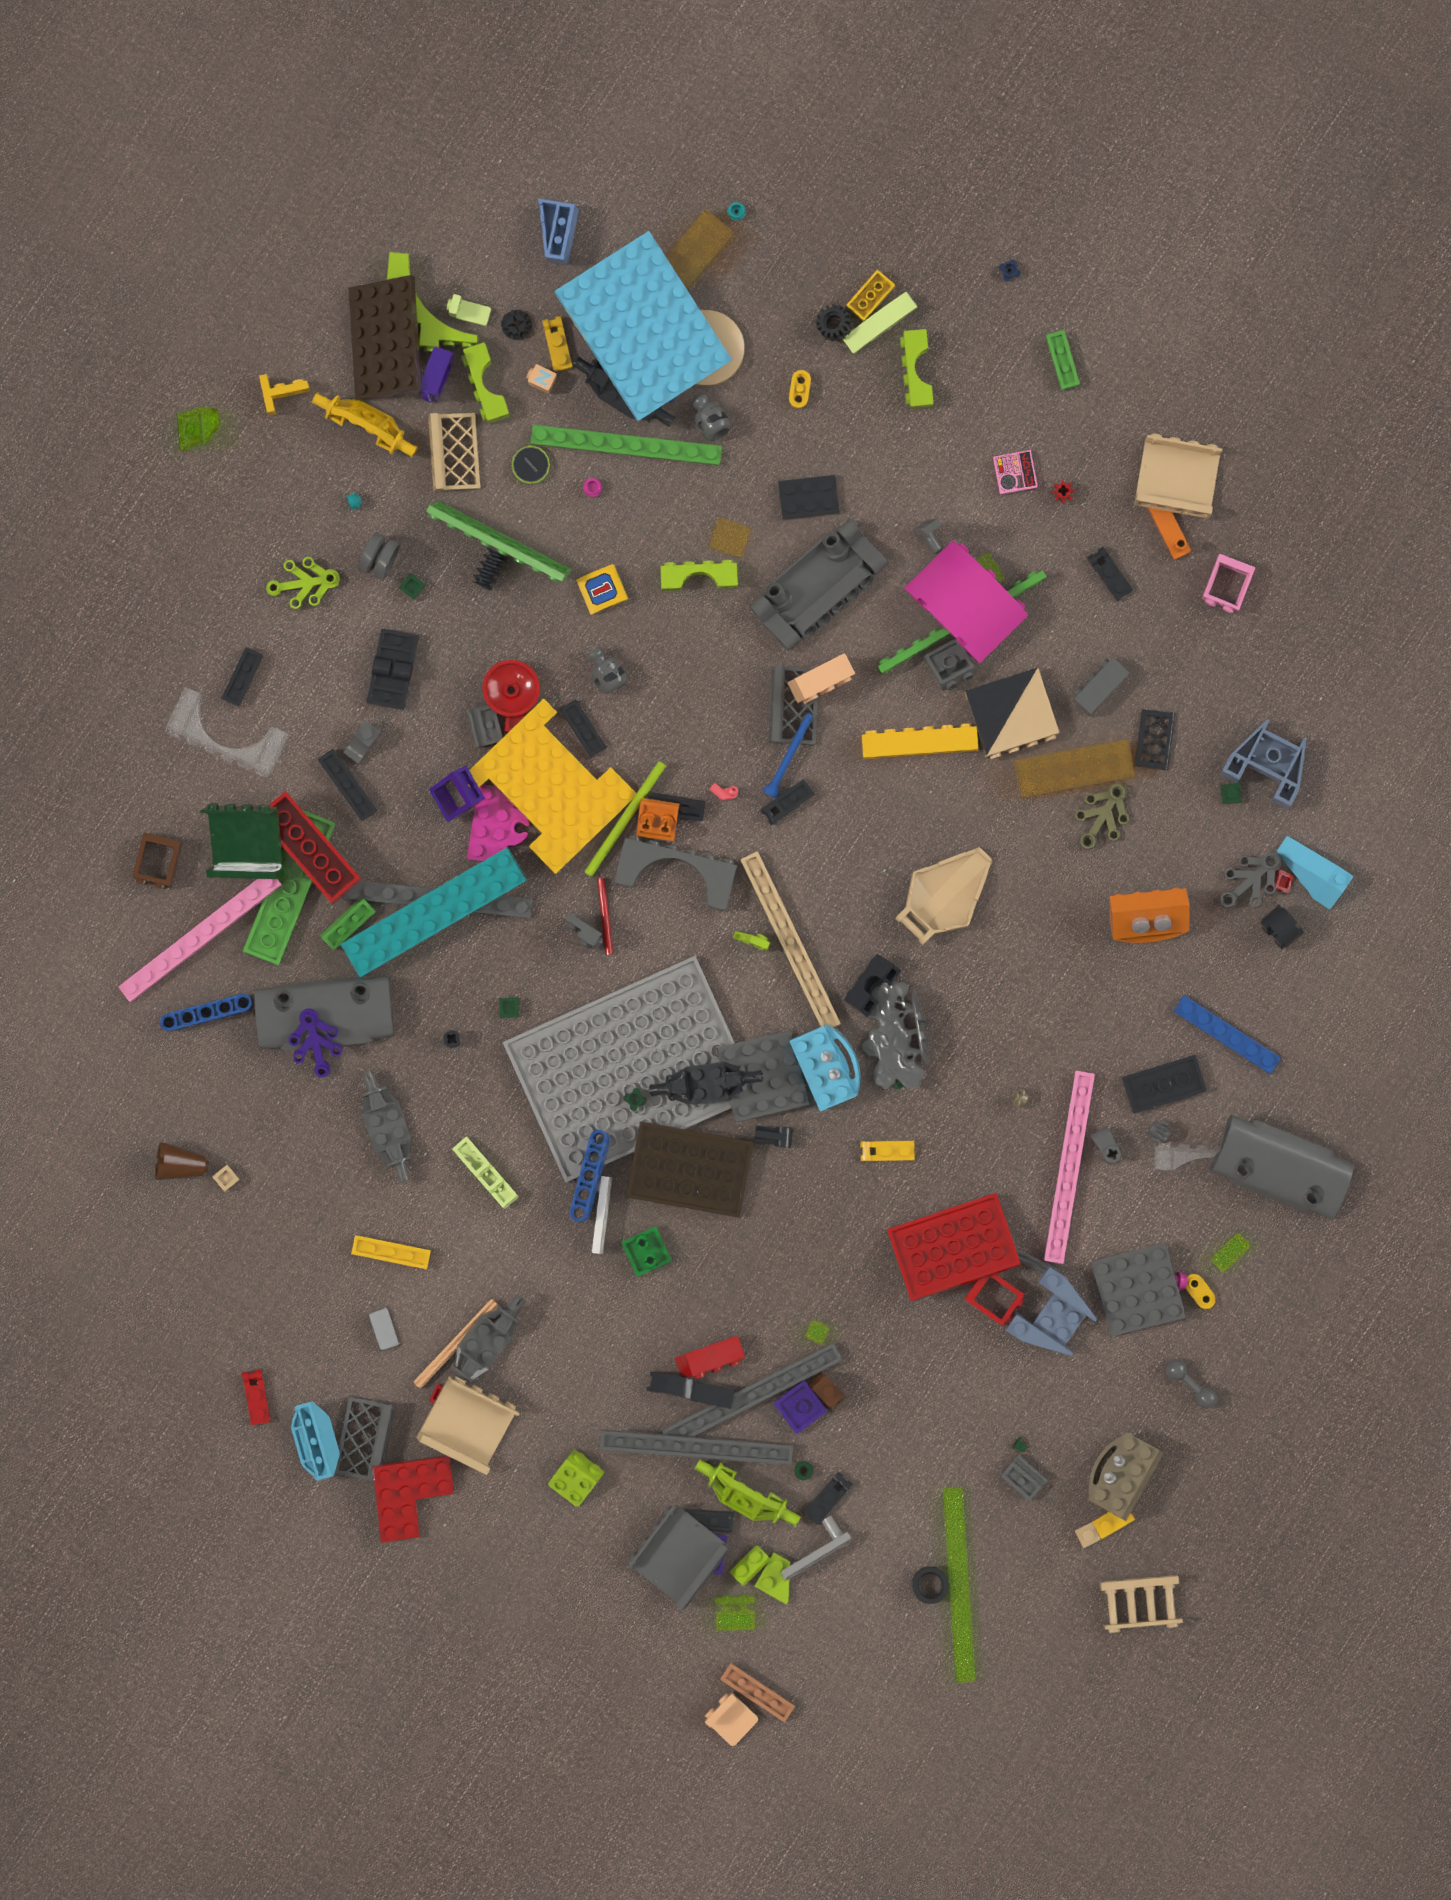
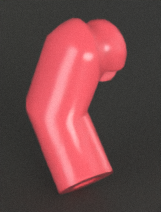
M714 783L709 789L723 801L732 800L738 795V788L735 786L722 789Z

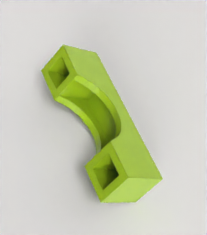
M927 330L904 331L903 337H900V347L904 348L905 355L902 356V367H906L907 373L903 374L904 386H908V393H905L906 405L910 404V410L933 408L932 385L921 381L915 371L916 360L928 351Z
M485 342L463 349L464 355L461 357L464 366H469L471 373L467 375L470 384H475L477 390L474 391L476 401H481L483 407L479 409L482 419H487L488 424L510 417L504 397L490 393L483 385V374L487 367L492 364Z
M722 560L721 563L714 564V561H703L702 564L688 561L683 562V565L667 562L664 563V566H660L662 591H681L684 582L694 575L710 577L715 581L719 589L738 588L737 563H733V560Z

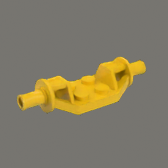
M318 392L315 394L312 403L326 410L325 419H331L341 426L349 420L350 423L365 428L368 433L378 435L376 445L388 450L391 455L395 451L400 450L412 458L416 453L418 447L403 440L405 432L399 430L392 416L362 400H340L339 395L330 400Z

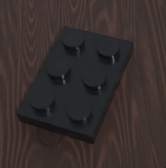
M835 475L778 481L782 520L839 513Z

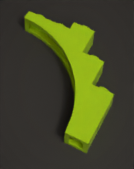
M390 252L387 280L410 275L409 254ZM416 294L418 326H421L419 346L420 349H423V352L432 353L434 346L440 348V343H443V346L454 347V344L462 345V348L478 345V335L460 332L437 320L424 307Z

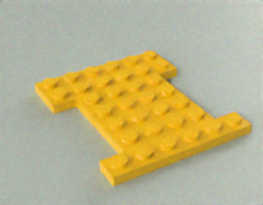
M543 699L469 771L479 788L489 779L542 833L529 848L556 874L632 801L637 793L611 767L596 780L544 726L557 711Z

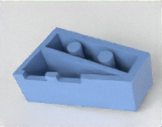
M538 199L545 257L551 263L568 265L579 209L575 204Z

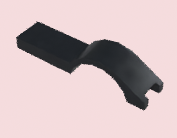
M650 1373L652 1380L650 1387H647L646 1391L676 1395L694 1402L731 1409L735 1389L702 1383L672 1374Z

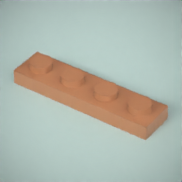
M732 1663L729 1664L720 1680L784 1723L795 1708V1705Z

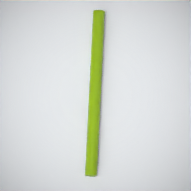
M660 761L657 762L584 871L591 877L594 875L639 808L641 798H646L666 768L665 764Z

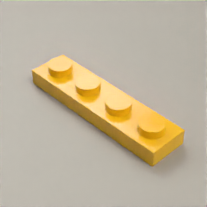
M355 1235L351 1254L427 1269L431 1250Z

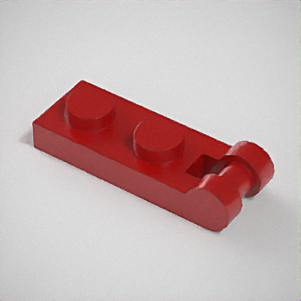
M256 1369L255 1372L250 1373L248 1371L242 1372L251 1425L271 1422L262 1369ZM257 1379L258 1385L251 1386L250 1380Z

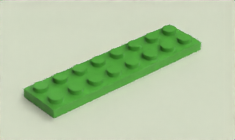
M438 500L427 508L426 512L430 514L431 518L447 522L448 527L455 530L458 528L464 531V535L480 539L483 545L487 547L493 546L498 549L499 553L505 556L509 554L515 557L514 560L520 564L525 565L527 563L532 566V570L548 574L549 578L553 581H564L572 571V569Z
M302 810L329 841L336 823ZM285 849L282 852L284 875L277 878L282 886L263 900L243 949L245 953L278 966L313 882Z

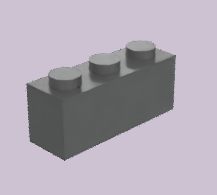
M1114 657L1110 661L1106 659L1099 666L1101 671L1097 675L1093 673L1086 680L1088 682L1086 687H1080L1073 694L1075 696L1073 702L1088 716L1104 702L1130 673Z

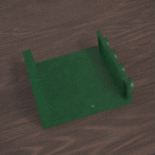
M218 803L207 804V807L200 810V813L208 814L213 867L206 870L207 877L277 879L284 875L277 807H270L269 804L253 807V804L236 806L234 803L219 806Z

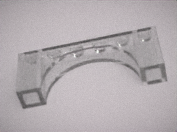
M184 687L166 726L169 735L177 739L181 736L187 739L186 743L194 747L199 744L204 747L203 750L212 755L216 752L221 754L220 758L231 763L234 760L239 763V767L247 771L251 768L256 770L255 774L266 779V776L272 778L291 736L271 726L268 733L259 742L245 748L222 746L207 735L202 725L201 705L204 696Z

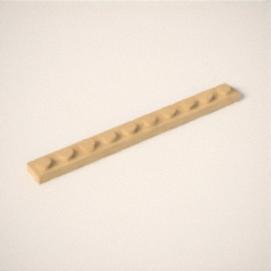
M758 851L740 859L820 1027L825 1024H829L832 1027L840 1025L841 1023Z

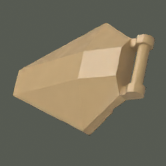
M978 847L940 861L932 866L914 871L911 877L905 909L895 919L898 922L901 921L919 939L922 945L932 935L968 927L992 859ZM909 914L927 933L924 934L906 915Z

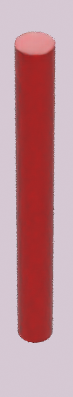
M598 878L605 954L610 955L613 954L605 878Z

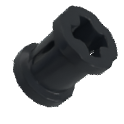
M454 1030L447 1031L443 1036L444 1044L449 1048H456L461 1043V1036ZM456 1035L455 1039L457 1042L449 1044L448 1036Z

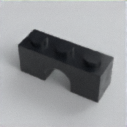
M876 954L869 962L865 971L858 977L852 989L848 991L844 1001L868 1017L878 1004V1001L872 996L874 986L878 983H885L891 986L901 970L881 955Z

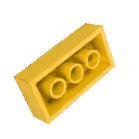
M876 270L848 302L846 308L864 322L895 288V284L880 271Z

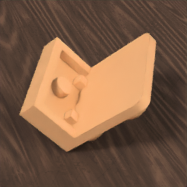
M731 1692L729 1695L726 1693L718 1701L720 1705L716 1709L712 1707L706 1713L705 1723L710 1728L712 1727L731 1746H735L757 1723L758 1717Z

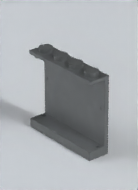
M673 1505V1507L669 1506L663 1514L665 1516L664 1519L654 1525L652 1535L650 1537L647 1536L642 1541L640 1551L638 1553L635 1552L630 1557L629 1561L631 1563L628 1565V1568H634L674 1600L679 1609L685 1610L732 1547L679 1505Z

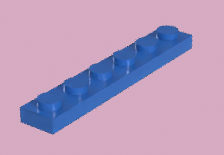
M1183 995L1173 1011L1268 1074L1272 1073L1281 1059L1185 995Z

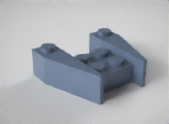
M1267 719L1228 757L1220 775L1237 783L1246 766L1279 782L1271 802L1288 810L1300 789L1307 739L1303 738L1299 746H1296L1265 730L1270 721Z
M1048 1265L1038 1279L1041 1285L1053 1292L1033 1322L1016 1312L1005 1329L1022 1342L1072 1356L1073 1350L1068 1348L1066 1343L1085 1316H1088L1095 1322L1097 1317L1067 1277L1051 1265Z

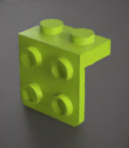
M573 1449L548 1485L574 1506L578 1507L605 1472L598 1465L588 1460L582 1453Z

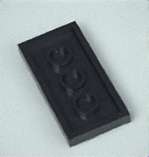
M1196 1055L1121 1077L1133 1114L1207 1091Z

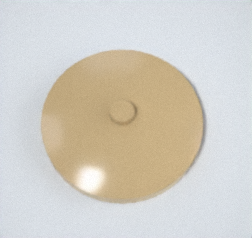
M701 310L732 361L695 384L703 387L716 386L729 380L739 369L744 356V340L740 329L729 317L717 311Z

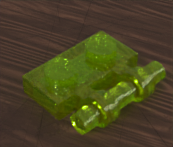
M741 1594L740 1597H729V1595L715 1597L716 1605H723L724 1610L716 1611V1631L755 1630V1610H747V1604H754V1596ZM741 1604V1610H729V1605Z

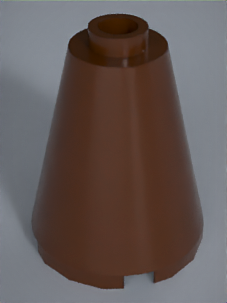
M165 1142L159 1143L156 1157L157 1164L155 1165V1179L168 1180L203 1176L204 1172H208L209 1161H206L204 1156Z

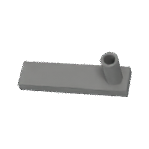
M832 1516L824 1519L822 1523L833 1541L781 1571L784 1581L789 1580L850 1543L851 1537L849 1533L843 1534Z

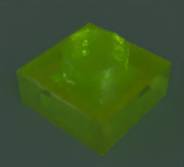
M812 1319L804 1337L822 1345L830 1327Z

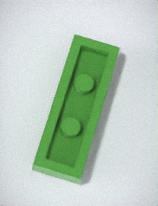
M1062 330L1046 335L1061 391L1080 386L1065 331Z
M360 897L320 937L334 951L376 911Z

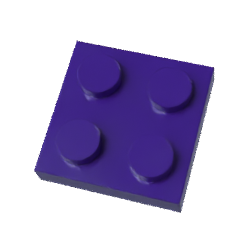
M805 1380L774 1402V1405L796 1434L827 1412Z

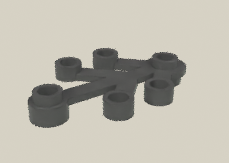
M1273 852L1267 853L1263 858L1248 857L1247 855L1241 856L1239 864L1242 867L1247 868L1250 865H1260L1261 867L1256 871L1228 868L1225 871V877L1228 880H1234L1235 878H1246V880L1232 893H1224L1220 898L1221 904L1225 908H1233L1236 905V899L1253 885L1250 904L1254 908H1259L1262 905L1260 898L1261 877L1266 872L1267 884L1264 890L1268 895L1276 893L1277 889L1274 885L1275 871L1281 866L1280 856ZM1244 858H1247L1248 863L1245 865L1242 864V860ZM1271 859H1274L1275 864L1272 866L1269 865V861ZM1229 871L1234 872L1233 877L1227 876ZM1269 886L1274 887V890L1272 892L1267 891V888ZM1227 898H1232L1231 904H1226ZM1254 899H1259L1258 905H1253Z

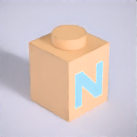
M536 364L534 368H530L526 378H528L529 385L549 394L557 379V374Z

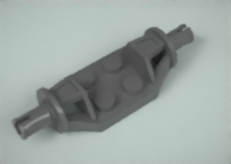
M372 1070L368 1072L370 1080L367 1073L361 1074L367 1088L366 1093L361 1095L363 1098L362 1116L374 1151L386 1163V1168L391 1166L395 1168L399 1183H403L405 1181L402 1174H404L406 1181L411 1180L405 1163L412 1159L410 1156L412 1138L399 1102L386 1090L387 1086L378 1087L374 1071ZM380 1092H382V1094H383L385 1100L387 1101V1103L384 1101V1099H383V1097H382V1095H381ZM401 1145L403 1147L404 1158L402 1155Z
M516 1294L507 1307L503 1308L498 1305L497 1308L478 1317L457 1345L455 1363L452 1366L456 1372V1375L453 1377L454 1379L458 1376L473 1383L475 1378L491 1367L512 1339L516 1324L520 1322L515 1314L526 1302L523 1298ZM500 1313H504L496 1322L493 1321ZM464 1357H466L467 1360L461 1369L460 1366L462 1364V1361Z

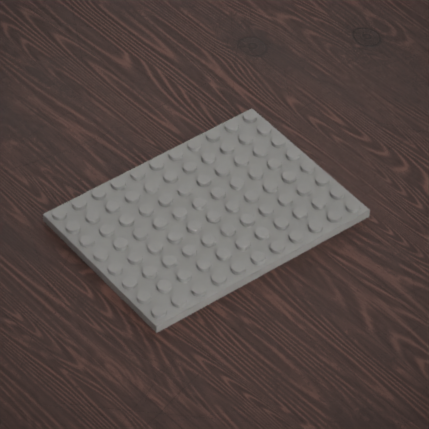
M696 956L503 1042L565 1183L579 1177L588 1141L594 1130H603L610 1136V1144L604 1165L634 1152L640 1121L686 1129L731 1108L729 1100L691 1105L677 1100L670 1101L667 1094L651 1097L649 1092L657 1091V1089L649 1090L650 1084L665 1083L667 1075H673L687 1066L719 1062L716 1048L735 1043ZM634 1088L640 1089V1094L647 1100L646 1104L640 1105L636 1111L630 1110V1105L624 1101V1096L633 1092ZM599 1134L596 1137V1142L601 1144L604 1141L603 1134ZM597 1152L591 1156V1161L595 1163L599 1159Z

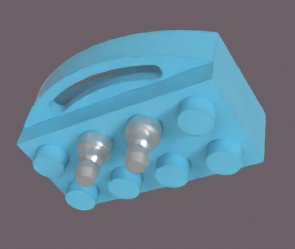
M825 1024L789 1041L820 1111L858 1095L861 1079L858 1059L848 1040L837 1029L829 1024ZM836 1038L842 1042L851 1057L855 1072L854 1079L850 1076L848 1063L843 1052L835 1042Z

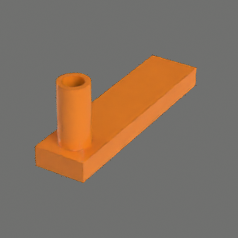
M1148 508L1173 560L1191 553V549L1173 513Z

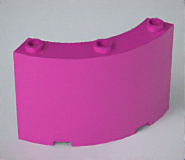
M952 540L904 589L956 638L955 640L972 658L981 663L1028 614L1024 610L1026 606L1019 599L1015 600L995 579L997 576L992 570H985L967 553L969 550L963 543L958 545Z

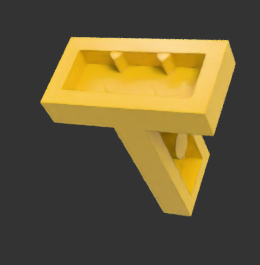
M267 374L259 376L269 416L276 415L274 399L310 392L308 382L303 379L294 380L289 385H285V383L276 384L274 388H270Z

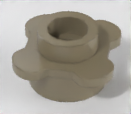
M1019 1088L1018 1091L1014 1092L1012 1106H1025L1028 1100V1093L1024 1089Z

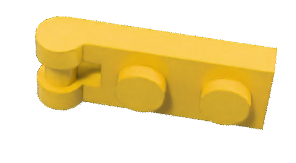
M561 316L549 321L548 319L542 320L554 372L573 368ZM557 326L558 332L551 333L550 328Z
M914 1141L860 1142V1148H862L861 1161L915 1160ZM876 1147V1155H870V1148Z

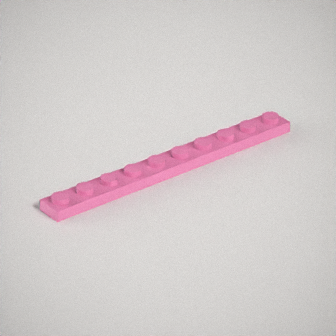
M278 879L255 880L118 986L129 1002L134 1001L280 888L282 884Z
M1075 1071L1044 1261L1064 1263L1095 1076L1093 1073Z

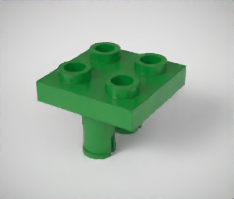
M656 1226L621 1242L637 1277L672 1261Z

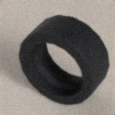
M927 1566L921 1568L912 1579L914 1595L924 1603L934 1604L940 1602L948 1592L949 1582L947 1576L936 1567ZM926 1574H935L941 1580V1590L935 1596H925L919 1589V1581Z

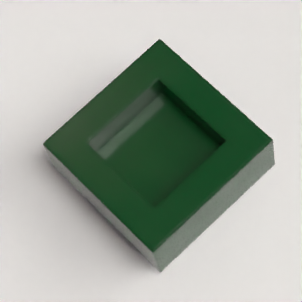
M410 573L399 586V589L415 600L426 585Z
M1240 783L1220 785L1222 804L1242 802Z
M518 997L499 998L500 1018L519 1017Z

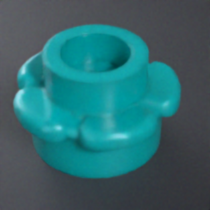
M733 202L728 207L727 214L734 221L741 220L745 217L746 208L743 204Z
M351 492L350 495L346 496L352 510L356 508L359 510V505L362 504L359 494L354 495Z

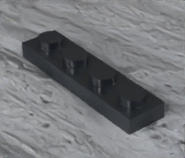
M331 749L317 759L362 822L377 812L375 806L334 749Z

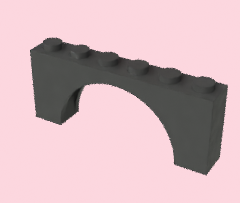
M630 836L629 839L625 838L614 884L633 888L638 876L651 864L662 860H679L691 865L703 877L708 890L707 907L726 911L737 865H733L734 861L723 859L722 862L717 861L715 856L704 854V857L697 856V852L691 850L681 852L678 851V847L667 845V848L659 846L660 843L651 840L648 843L641 842V838Z

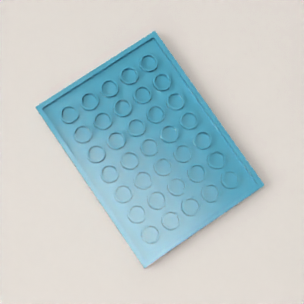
M650 231L554 291L637 421L732 361Z

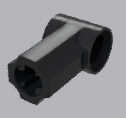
M756 1125L754 1142L791 1148L793 1129Z

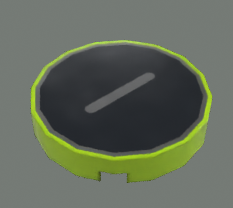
M523 447L513 457V473L522 483L537 484L544 480L549 473V458L539 447Z

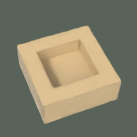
M228 1165L213 1176V1179L224 1192L240 1180Z
M1092 1522L1074 1530L1083 1548L1101 1540Z

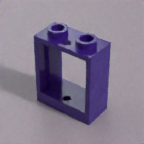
M434 346L421 379L422 389L419 390L420 396H423V400L430 403L439 401L454 362L452 352Z
M467 766L451 772L429 789L447 822L461 817L485 799ZM450 781L454 782L466 803L459 809L445 786Z

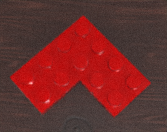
M443 1455L372 1466L381 1543L419 1537L416 1499L454 1494L449 1456Z

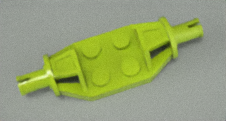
M700 1459L694 1470L709 1477L708 1486L713 1487L721 1503L752 1521L773 1520L772 1523L775 1524L777 1519L781 1518L795 1527L801 1518L800 1515L786 1509L787 1506L785 1505L788 1500H782L772 1492L765 1498L761 1493L746 1487L744 1483L734 1480L737 1472L723 1466L722 1462L719 1463L718 1467H713Z

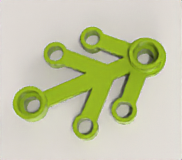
M305 557L302 562L303 566L306 569H312L320 576L312 578L295 566L292 560H287L284 563V569L287 572H292L301 580L284 583L273 580L267 584L266 590L270 596L276 597L284 590L302 588L298 595L290 600L291 608L297 610L301 607L302 601L313 586L321 585L316 594H312L308 599L310 605L315 607L320 604V599L328 588L338 586L340 582L338 572L333 569L325 571L314 563L311 557ZM306 560H311L312 564L306 566L305 562ZM292 563L293 568L287 569L286 565ZM329 575L334 577L332 582L327 581ZM277 585V590L271 591L270 587ZM313 597L318 598V602L315 604L311 603ZM295 600L299 601L297 607L292 605V602Z

